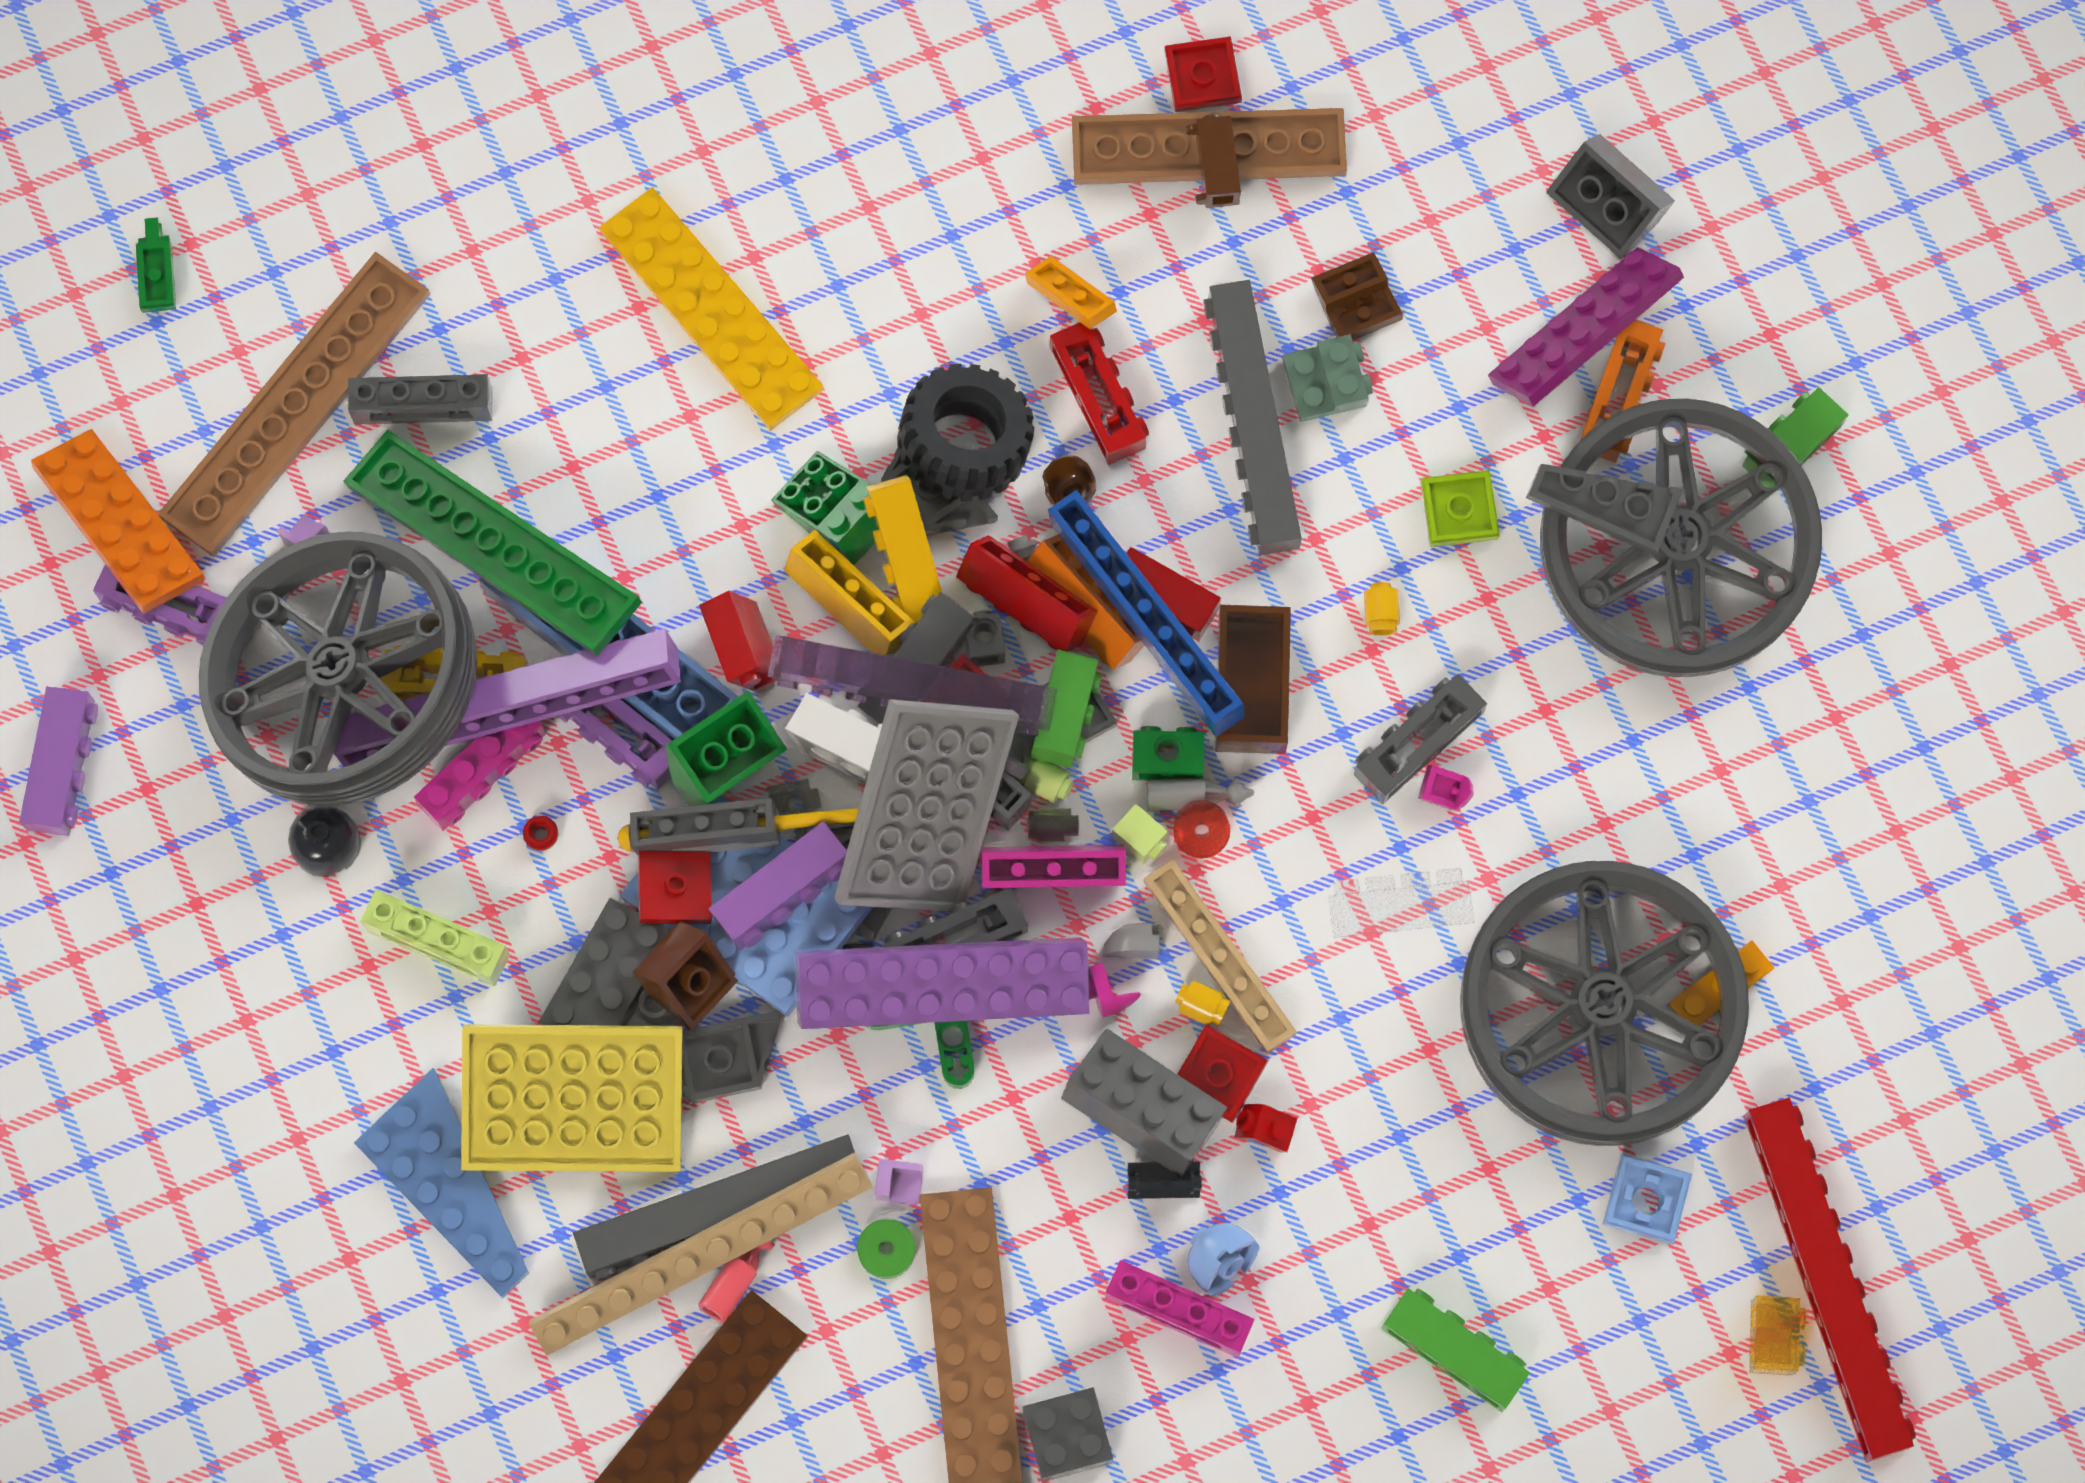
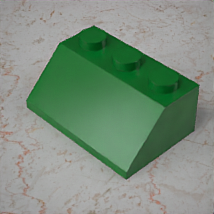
M749 690L665 745L672 784L687 806L707 805L788 750Z

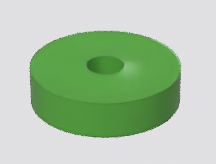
M881 1219L872 1222L862 1231L857 1243V1253L861 1265L869 1274L881 1279H892L904 1274L910 1268L915 1258L916 1247L913 1235L905 1225L896 1220ZM884 1243H890L893 1246V1251L889 1255H883L879 1251L880 1246Z

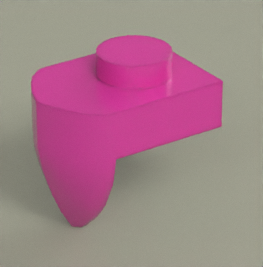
M1427 765L1418 796L1419 800L1449 810L1461 809L1470 802L1474 796V788L1470 778L1435 765Z
M1103 963L1089 967V1000L1095 998L1102 1018L1125 1010L1141 996L1140 992L1113 996Z

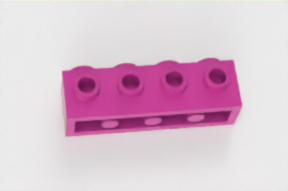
M536 721L477 737L414 796L418 807L442 831L448 826L455 825L465 815V810L475 801L478 802L490 792L492 785L499 778L505 777L513 771L517 761L527 752L534 751L541 744L543 737L546 735L542 724Z

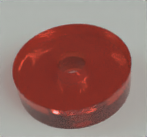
M1197 800L1190 802L1179 810L1174 819V839L1181 851L1193 858L1205 859L1213 857L1220 853L1229 841L1230 823L1228 816L1219 805L1211 801ZM1198 825H1206L1208 831L1204 834H1198L1195 828Z

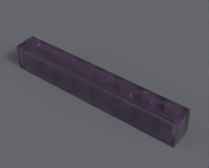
M780 635L775 636L768 677L778 679L777 686L798 690L799 683L812 685L811 693L832 696L833 690L846 692L845 699L866 703L867 696L879 698V706L887 707L889 699L1013 710L1019 715L1017 733L1038 736L1039 730H1050L1057 689Z

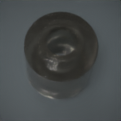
M1038 807L1037 811H1029V839H1037L1038 843H1072L1073 836H1079L1080 819L1079 815H1073L1072 808Z

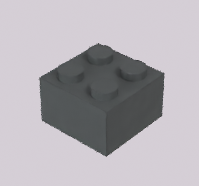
M1094 1387L1022 1406L1042 1483L1113 1464V1456Z

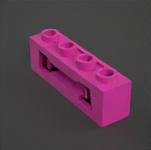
M1122 1260L1119 1261L1105 1293V1300L1236 1358H1239L1255 1320Z

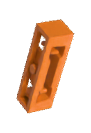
M1635 320L1617 335L1580 440L1596 427L1595 424L1598 416L1602 417L1603 421L1613 416L1605 413L1622 362L1635 367L1639 354L1645 357L1643 362H1639L1621 411L1642 404L1638 402L1641 392H1649L1655 373L1649 372L1652 361L1659 363L1666 344L1660 341L1664 329ZM1623 346L1628 348L1625 358L1620 355ZM1633 436L1615 445L1600 458L1616 463L1620 453L1627 455Z

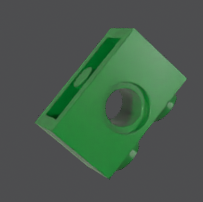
M1143 726L1140 730H1133L1132 780L1203 778L1204 732H1197V729L1193 727H1178L1176 731H1161L1162 729L1158 726ZM1169 746L1174 748L1178 755L1168 760L1162 758L1158 751L1163 747Z

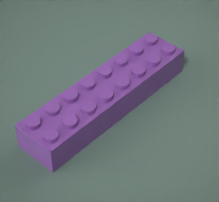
M1081 937L795 951L797 1023L801 1029L1090 1014L1088 945Z

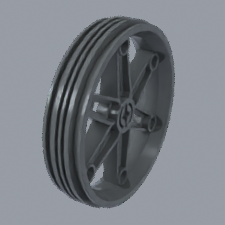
M1685 398L1650 401L1625 409L1601 422L1574 446L1561 467L1587 472L1605 452L1632 436L1656 429V486L1669 488V456L1678 455L1686 505H1676L1669 523L1670 526L1665 533L1659 551L1655 555L1652 554L1658 563L1614 588L1609 579L1645 552V550L1632 546L1579 587L1568 555V517L1544 507L1540 525L1542 566L1548 587L1563 616L1588 644L1603 655L1636 671L1657 676L1697 677L1710 675L1743 664L1760 654L1778 639L1801 612L1816 581L1821 560L1822 523L1819 506L1808 476L1798 459L1784 442L1757 420L1728 406L1705 400ZM1667 427L1677 429L1680 434V440L1676 442L1668 441L1663 435V429ZM1687 428L1704 430L1725 437L1749 451L1763 465L1699 500ZM1766 472L1771 474L1775 479V486H1763L1759 481V474ZM1747 488L1752 496L1712 527L1703 512ZM1779 489H1781L1787 502L1794 532V550L1790 572L1724 534ZM1678 528L1683 537H1688L1683 547L1680 545L1679 539H1673ZM1697 540H1698L1696 550H1695V551H1691L1692 548L1695 546ZM1713 545L1757 569L1759 572L1756 578L1707 560L1706 558L1709 556ZM1692 569V621H1683L1675 570L1686 571ZM1705 574L1776 601L1767 615L1748 631L1724 643L1705 648ZM1662 575L1674 649L1657 647L1636 640L1612 626L1597 611ZM1770 576L1780 577L1785 585L1784 590L1780 592L1772 590L1768 585V578ZM1589 588L1598 589L1602 594V602L1598 604L1590 603L1586 600L1585 590ZM1683 634L1695 636L1698 641V648L1694 650L1684 648L1681 643V636Z
M346 531L318 535L294 543L264 560L243 578L229 594L210 626L204 642L199 667V695L209 731L223 755L235 768L258 787L275 796L315 806L348 805L378 797L397 788L423 770L441 752L457 730L470 702L476 679L477 647L472 622L466 605L449 579L427 557L401 542L377 534ZM348 568L324 628L284 601L291 593L310 581L328 573ZM386 570L400 574L419 585L427 593L435 607V610H428L420 615L374 628L382 586L386 578ZM358 591L364 592L354 635L352 637L342 636ZM288 620L319 641L309 654L282 627ZM263 623L296 658L239 688H235L236 675L243 653L260 624ZM415 635L416 640L370 660L369 650ZM437 648H442L441 665L436 683L427 701L416 716L380 678ZM306 676L307 686L261 701L260 696ZM367 682L395 710L388 718L356 695L364 688ZM324 699L334 700L318 745L312 746L321 703ZM301 708L293 751L289 759V768L277 765L259 755L250 745L241 726H247L256 721ZM352 708L395 738L381 750L362 761L347 767L328 770V765Z
M1585 861L1571 863L1541 873L1520 885L1498 904L1483 923L1466 960L1461 981L1460 1017L1463 1034L1471 1058L1486 1085L1511 1112L1526 1123L1554 1137L1584 1145L1621 1146L1636 1144L1659 1137L1686 1123L1714 1098L1728 1079L1739 1058L1748 1026L1749 996L1745 970L1732 937L1721 920L1706 903L1681 883L1652 869L1625 862ZM1589 890L1597 892L1601 896V903L1596 905L1588 903L1584 898V892ZM1608 891L1625 893L1647 900L1673 915L1686 928L1622 963ZM1576 893L1578 965L1521 945L1513 940L1505 939L1510 931L1533 910L1556 898ZM1590 919H1600L1609 969H1596L1592 971ZM1685 936L1695 937L1700 944V949H1687L1683 944L1682 938ZM1502 949L1509 950L1513 954L1515 961L1511 964L1501 963L1496 957V952ZM1671 952L1676 960L1636 991L1626 977ZM1703 953H1706L1711 963L1718 985L1720 1021L1717 1037L1649 998ZM1526 962L1577 981L1571 995L1523 970ZM1491 968L1559 1007L1503 1053H1501L1494 1038L1488 1015L1487 989ZM1593 989L1586 1002V993ZM1615 995L1609 1007L1604 1005L1593 1010L1599 998L1605 1000ZM1622 1004L1621 1013L1618 1016L1614 1017ZM1637 1009L1685 1036L1683 1042L1679 1043L1632 1025L1631 1023L1636 1016ZM1572 1014L1581 1029L1536 1054L1531 1046ZM1616 1035L1618 1087L1608 1088L1599 1036ZM1630 1040L1704 1067L1695 1080L1677 1096L1653 1109L1632 1115ZM1698 1041L1706 1042L1710 1045L1712 1054L1707 1057L1700 1056L1695 1051L1694 1044ZM1586 1042L1600 1116L1581 1114L1555 1105L1534 1092L1521 1078ZM1511 1055L1522 1057L1525 1062V1068L1522 1070L1511 1069L1507 1064V1057ZM1611 1101L1620 1103L1624 1108V1115L1613 1117L1608 1113L1606 1104Z

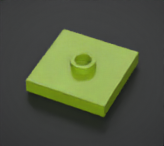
M1490 470L1421 478L1420 485L1430 547L1499 540L1500 533Z

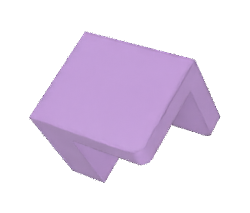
M306 514L289 531L283 526L277 530L281 540L287 547L314 536L330 533L325 524L321 521L316 523Z
M879 1159L874 1193L875 1200L918 1205L923 1165Z

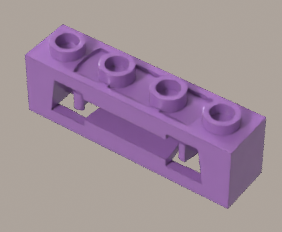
M106 564L93 589V592L101 601L100 605L105 609L119 613L120 609L133 613L132 618L141 623L151 625L154 621L164 625L163 629L175 636L183 637L184 634L196 637V642L204 646L205 639L216 614L227 599V597L195 586L172 599L196 608L194 616L198 618L199 622L192 620L188 613L164 604L143 614L131 597L125 594L127 592Z
M621 699L601 704V709L643 742L637 750L640 756L647 760L646 762L634 754L633 748L629 743L591 714L597 705L584 708L583 710L586 714L581 710L557 716L565 723L570 719L580 727L577 730L578 733L591 744L598 741L606 748L604 751L605 755L614 763L620 766L624 762L634 770L631 775L643 786L648 787L651 784L659 790L671 777L665 745L672 740ZM650 742L654 744L657 748H659V750L657 751L654 747H652Z

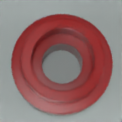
M535 816L524 825L523 839L527 846L533 850H548L558 840V827L547 816ZM545 829L547 836L541 840L536 839L535 833L537 830Z

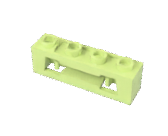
M377 889L360 920L366 931L492 986H496L510 957L506 945Z

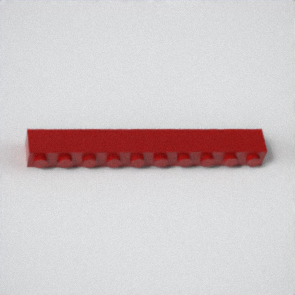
M1790 1097L1749 1109L1743 1117L1865 1462H1872L1909 1450L1914 1447L1912 1440L1916 1439L1915 1429L1911 1420L1904 1418L1900 1404H1903V1396L1898 1384L1891 1382L1887 1369L1891 1368L1890 1360L1885 1348H1879L1875 1334L1878 1333L1876 1320L1871 1312H1866L1862 1301L1866 1297L1860 1278H1854L1850 1267V1264L1853 1263L1851 1250L1846 1242H1841L1837 1231L1841 1228L1838 1214L1834 1208L1830 1209L1825 1195L1828 1194V1187L1824 1176L1816 1172L1813 1163L1816 1160L1813 1144L1810 1139L1805 1140L1801 1126L1804 1125L1802 1113L1798 1105H1792Z

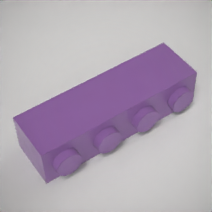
M46 686L19 823L27 831L69 836L70 827L76 825L78 819V806L75 805L77 792H82L85 783V773L82 771L84 758L89 757L92 746L91 737H88L90 725L95 724L98 717V704L95 703V700L88 691Z
M823 821L708 909L739 951L745 947H752L763 938L764 932L773 925L778 926L786 922L792 916V911L803 902L807 904L815 900L820 895L821 889L831 881H839L847 850Z

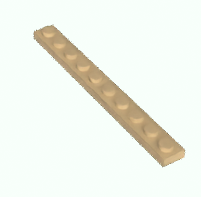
M854 1152L529 1320V1326L547 1356L873 1188L872 1183Z

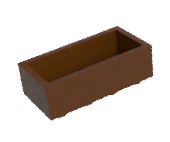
M1220 604L1217 670L1242 701L1245 717L1215 737V752L1286 754L1289 718L1291 607Z

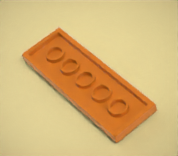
M93 429L31 459L33 470L143 614L204 582L203 572Z

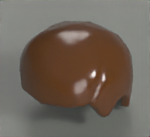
M1063 455L1054 459L1043 472L1042 478L1045 486V495L1053 506L1075 490L1079 492L1089 505L1096 493L1097 485L1094 473L1088 463L1078 456Z

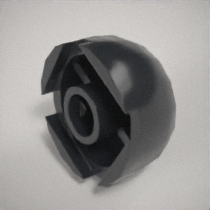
M335 806L308 807L296 816L290 826L288 845L291 856L302 870L313 876H334V873H338L344 868L346 870L352 866L359 854L361 837L357 825L348 813Z

